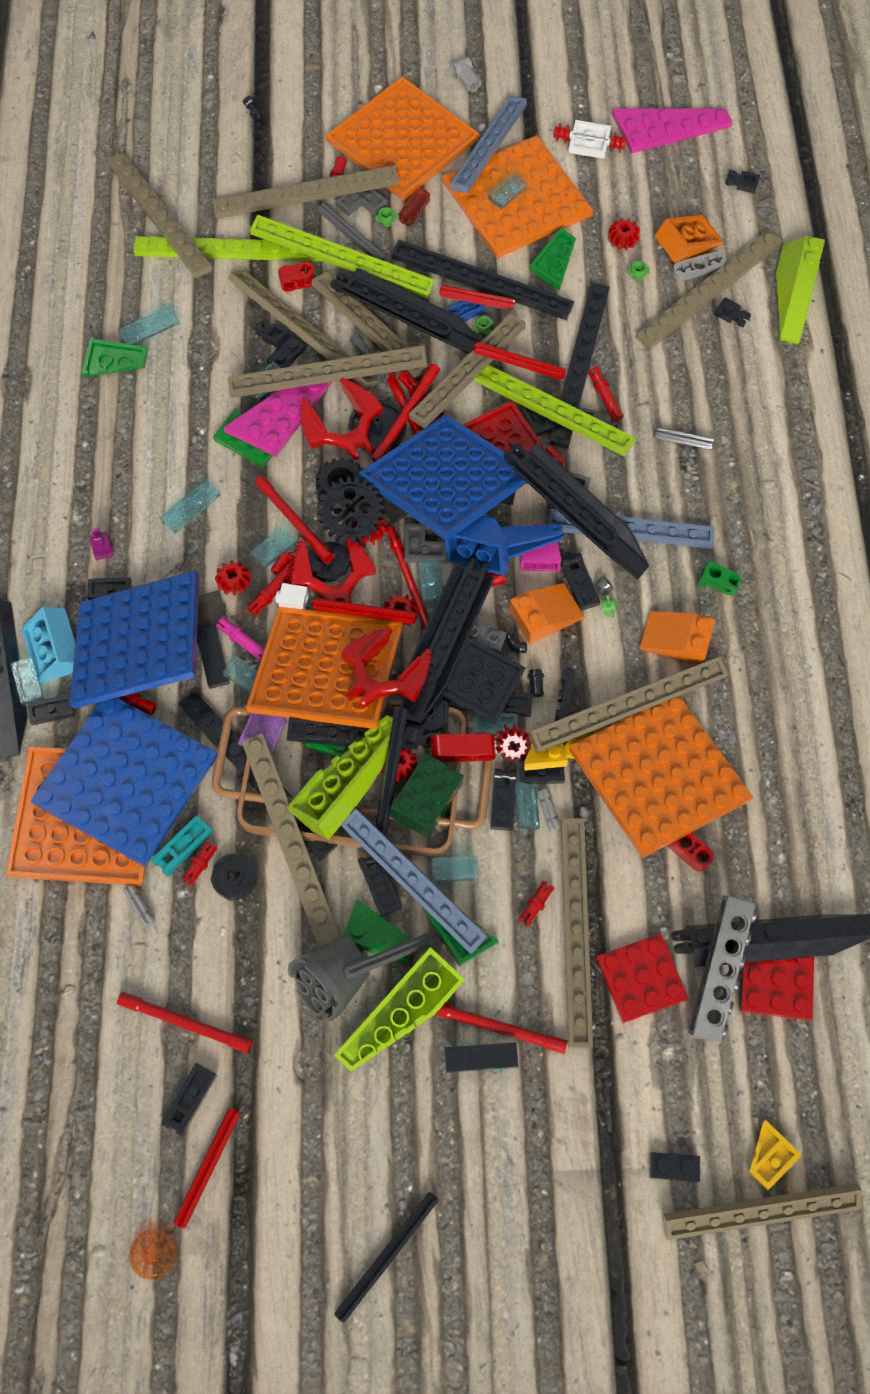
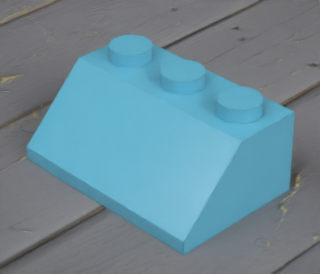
M43 606L21 628L37 684L51 681L73 672L76 644L66 610L64 608Z

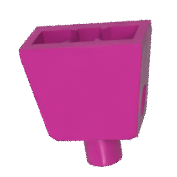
M537 523V524H535V525H546V524H544V523ZM558 542L522 554L520 571L559 572L561 556Z

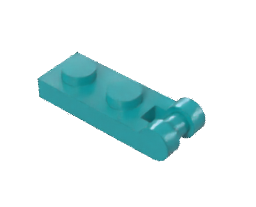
M196 816L155 854L151 862L155 866H160L163 869L162 873L169 877L182 862L213 834V831ZM169 854L173 857L170 862L166 860Z

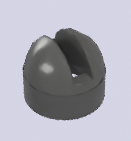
M604 576L598 579L595 585L596 589L601 587L599 594L602 595L614 589Z

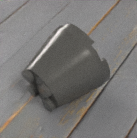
M348 936L345 939H339L300 955L288 965V974L291 978L294 977L298 987L296 992L301 1000L318 1017L323 1014L327 1016L329 1021H333L344 1011L369 977L370 971L351 979L346 978L343 971L344 967L368 957L360 952L354 940Z

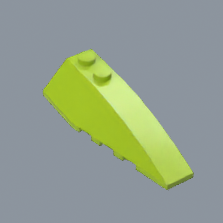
M806 235L784 243L782 246L775 274V280L777 281L776 294L778 295L777 309L779 311V339L794 344H799L820 264L824 239Z
M386 715L379 721L377 729L370 728L365 732V737L362 740L354 741L348 746L349 750L341 757L337 755L331 760L332 764L324 771L320 769L315 773L288 805L287 809L313 832L329 840L358 805L384 766L393 718Z
M430 947L334 1056L348 1070L354 1071L434 1016L466 979Z

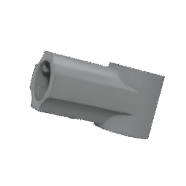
M464 57L450 64L453 78L459 79L467 91H471V93L477 91L481 86V80L474 72L470 59Z

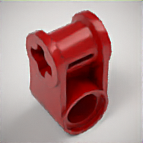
M302 262L279 268L278 275L281 289L291 292L297 289L312 287V279L315 278L313 264Z

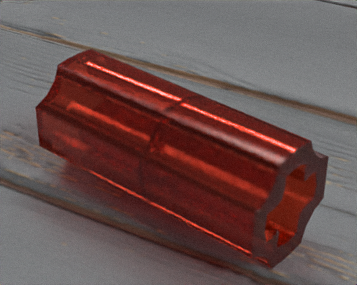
M418 188L399 212L398 219L402 224L411 226L430 201V194L427 190Z

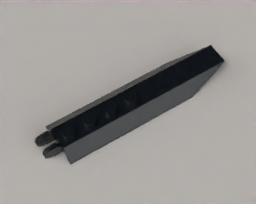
M358 267L354 276L339 272L336 275V279L330 283L334 291L342 292L467 354L473 351L476 342H482L459 316Z
M514 443L511 446L512 452L507 451L504 453V460L510 466H514L512 470L600 550L637 580L649 567V564L630 528L536 443L528 452L521 445Z
M475 558L470 560L465 570L455 563L409 663L410 665L418 656L420 657L426 649L431 651V662L427 677L416 701L413 702L402 696L401 707L408 710L407 720L421 724L447 687L495 579L494 576L485 577L489 563L484 562L479 573L474 572L477 565V559Z
M0 600V759L20 755L28 714L11 602Z
M820 914L755 920L754 923H751L749 932H751L749 945H745L743 952L745 963L835 955L870 939V914ZM740 921L731 922L734 930L739 928ZM715 924L685 926V929L673 931L671 934L673 941H689L674 945V952L676 954L692 953L694 967H705ZM728 940L725 944V949L727 952L733 951L735 944L733 940Z

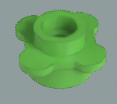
M384 207L379 210V215L375 216V220L381 222L384 227H390L391 223L397 220V214L393 213L391 208Z
M635 261L632 263L631 268L627 269V274L632 275L637 281H641L645 274H649L650 269L643 261Z
M480 316L475 319L476 326L473 328V331L476 334L481 333L488 336L492 332L491 327L494 325V321L487 316Z
M608 593L606 594L607 598L601 599L604 615L611 614L613 618V611H617L615 599H611Z

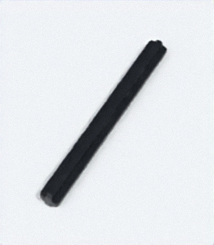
M395 707L375 823V826L385 836H387L390 808L392 806L408 711L404 707Z
M428 1192L335 1311L334 1315L342 1323L346 1322L438 1203V1198L433 1193Z

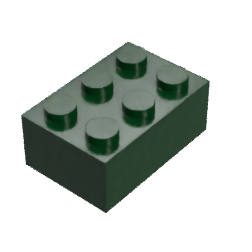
M425 753L391 806L390 817L429 839L461 788L464 775Z

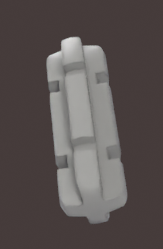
M541 789L538 791L537 796L541 802L540 805L545 820L548 821V829L550 832L557 831L561 825L559 819H556L557 813L553 801L550 799L549 789Z
M134 885L126 887L124 894L137 916L140 917L144 927L152 925L155 919L149 912Z

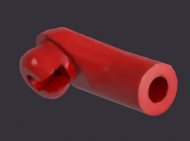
M550 444L545 451L565 468L564 457Z
M293 552L279 555L271 569L274 575H278L290 563Z

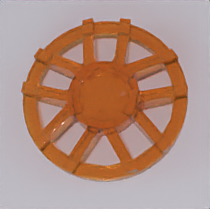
M156 1229L140 1234L134 1240L129 1252L132 1269L138 1276L147 1280H156L167 1275L172 1270L177 1258V1247L173 1238L168 1233ZM152 1234H160L161 1236L154 1242ZM147 1235L150 1241L148 1246L145 1245L142 1239ZM166 1237L169 1242L162 1248L159 1244ZM139 1242L143 1250L135 1251L136 1245ZM170 1246L173 1250L172 1256L164 1253ZM142 1254L143 1259L134 1262V1255ZM163 1257L171 1259L169 1266L161 1262ZM144 1263L143 1271L140 1272L136 1265ZM149 1265H153L152 1275H146ZM157 1265L165 1269L160 1274H157Z

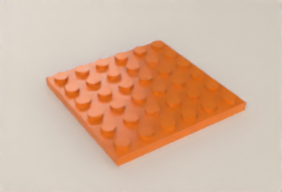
M403 76L325 135L326 141L364 171L395 165L399 185L386 188L403 201L480 139V134Z
M538 135L496 152L469 193L451 190L450 183L460 168L442 175V182L496 259L558 232L560 228H567L593 216L594 210Z
M278 607L246 705L247 712L377 729L386 696L377 698L365 708L359 706L363 698L362 695L356 696L353 700L349 701L346 694L354 683L353 668L343 661L341 652L350 643H353L355 640L357 641L358 638L361 639V637L374 633L376 630L379 631V629L391 628L393 631L389 642L365 666V674L378 682L390 681L403 630V623L347 614Z
M680 696L638 712L569 747L570 753L642 858L753 799L750 791Z
M29 746L5 875L13 878L143 886L146 867L141 866L30 802L66 749Z

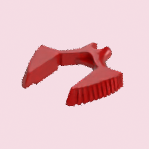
M340 379L343 392L360 416L358 428L344 435L333 432L328 433L313 407L310 406L305 397L302 398V404H300L302 430L311 450L327 444L344 449L354 460H359V455L356 451L359 447L364 448L368 454L372 453L373 447L368 439V430L374 417L382 415L383 406H381V403H379V400H376L377 398L373 394L367 392L366 389L364 390L363 387L356 385L355 382L352 383L350 380Z
M303 537L297 540L298 544H295V548H293L288 567L289 584L305 586L323 599L352 603L351 594L358 582L364 577L376 575V568L371 558L357 540H355L353 545L351 539H348L346 543L351 574L344 584L327 586L317 578H313Z
M391 628L379 629V631L376 630L374 633H369V635L367 634L365 637H361V639L358 638L357 641L355 640L353 643H350L341 652L343 661L349 664L354 672V683L347 691V699L351 701L356 696L362 695L363 698L359 703V706L362 708L369 706L377 698L389 695H401L415 702L427 677L431 662V651L426 649L420 657L418 656L398 677L397 681L378 682L365 674V666L389 642L393 630Z

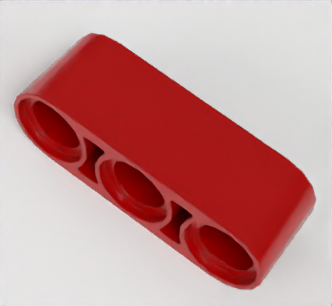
M492 734L435 735L430 738L431 757L442 763L491 761L496 758L495 738Z
M691 832L667 845L691 868L699 872L708 869L714 858L711 849ZM685 840L689 844V847H682L679 844V841ZM697 855H702V856H704V857L706 858V861H707V862H706V863H701V862H699V861L697 860L696 856H697Z

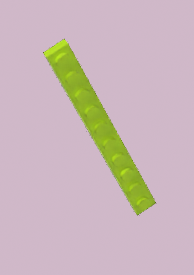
M257 215L250 229L251 235L355 272L358 267L425 299L429 298L435 284V280L260 215Z
M135 236L133 250L135 256L179 257L164 237ZM191 238L205 258L323 262L268 240Z
M490 365L473 380L624 457L635 444V437Z

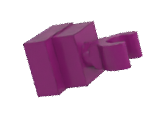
M100 528L91 529L92 535H89L95 560L114 556L107 532H101Z

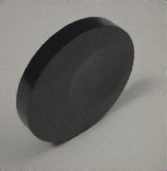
M379 400V403L383 406L382 415L374 417L368 430V439L373 447L372 453L383 441L402 411L395 404L385 400ZM356 410L353 411L349 419V432L358 428L360 416ZM407 424L404 425L389 451L398 447L404 440Z

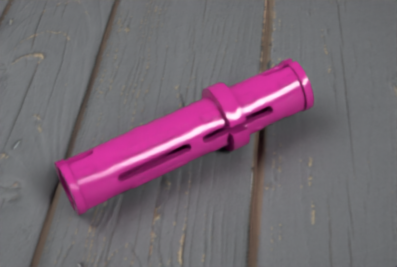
M225 616L218 621L221 624L217 623L216 627L228 635L232 642H237L261 661L265 648L244 633L242 627H237Z

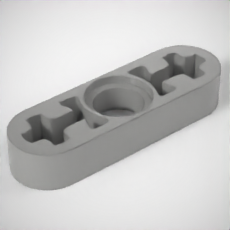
M712 252L678 261L674 265L672 275L676 280L684 281L714 273L725 264L726 257L721 252ZM702 264L704 268L697 269L694 265Z

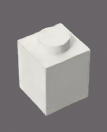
M282 583L281 591L278 590L276 593V603L279 604V607L306 610L309 598L308 588Z

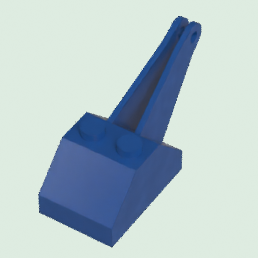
M482 515L448 541L444 539L447 562L468 567L470 560L475 558L477 559L475 569L481 570L484 562L489 563L487 572L505 576L509 569L510 558L562 540L563 527L560 524L500 527L495 518Z

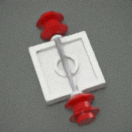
M575 120L574 129L571 133L569 124L564 128L559 123V126H555L553 138H556V142L559 139H563L564 143H566L570 136L571 141L568 153L604 159L609 143L612 152L617 148L619 153H621V149L625 150L627 138H624V134L621 137H617L615 132L612 137H609L611 126Z

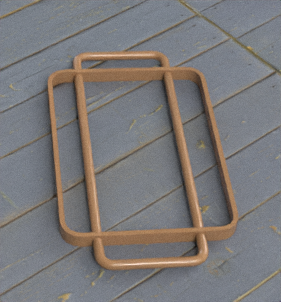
M389 699L387 708L395 709V707H401L402 701ZM246 707L232 708L226 713L223 720L212 778V788L221 797L239 800L237 817L241 827L246 832L277 837L274 828L250 825L243 819L245 801L264 803L261 793L247 792L251 773L248 758L246 760L241 791L225 789L221 786L232 720L236 716L250 717L251 713L247 712ZM449 707V716L459 721L461 725L460 734H465L466 719L458 709ZM357 726L355 728V730L367 732L369 730L367 728H361ZM441 732L434 733L435 735H451L449 733ZM493 760L484 761L478 816L475 820L455 819L457 792L452 801L450 818L442 817L438 823L439 826L449 827L448 839L444 846L432 849L401 844L394 845L406 854L437 857L445 854L450 849L454 827L463 829H476L485 822L487 816ZM457 762L456 771L461 772L462 762ZM287 797L290 804L294 798ZM362 806L354 808V810L359 809L365 816L377 817L378 808ZM300 832L305 841H325L331 844L363 848L354 838L332 836L327 840L316 833Z

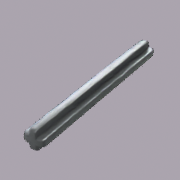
M326 203L318 206V212L365 253L386 261V255L330 206Z
M433 930L344 967L343 971L346 978L351 979L441 941V937L437 930Z

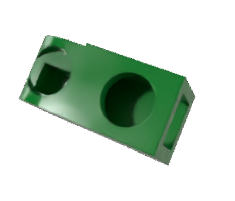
M708 561L697 585L702 587L707 585L720 590L726 595L733 596L736 595L742 578L736 572Z

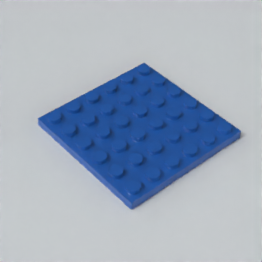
M444 415L358 473L359 480L363 482L366 479L368 486L373 484L375 491L379 490L382 496L446 541L527 483L512 470L514 466H510L504 460L503 455L505 452L448 415Z
M196 570L80 602L70 694V705L74 709L196 677L199 575Z
M113 698L98 703L30 802L141 866L146 867L215 762L218 753L120 699Z

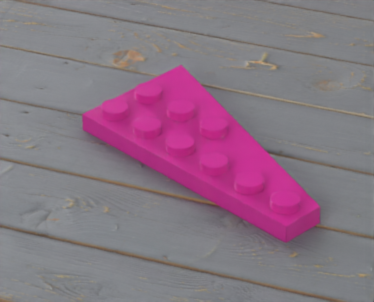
M726 108L612 109L611 113L621 134H624V138H627L626 144L631 154L731 127L733 122Z
M332 382L279 390L226 425L224 432L277 457L301 425L300 404H302V398L305 397L310 406L314 408Z

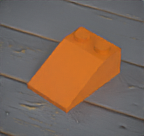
M703 215L667 218L654 235L659 241V245L665 249L670 259L675 263L700 256L722 245L724 242Z
M564 583L527 591L511 599L509 605V612L529 645L585 617Z
M650 611L639 649L697 666L704 662L716 619L694 613Z

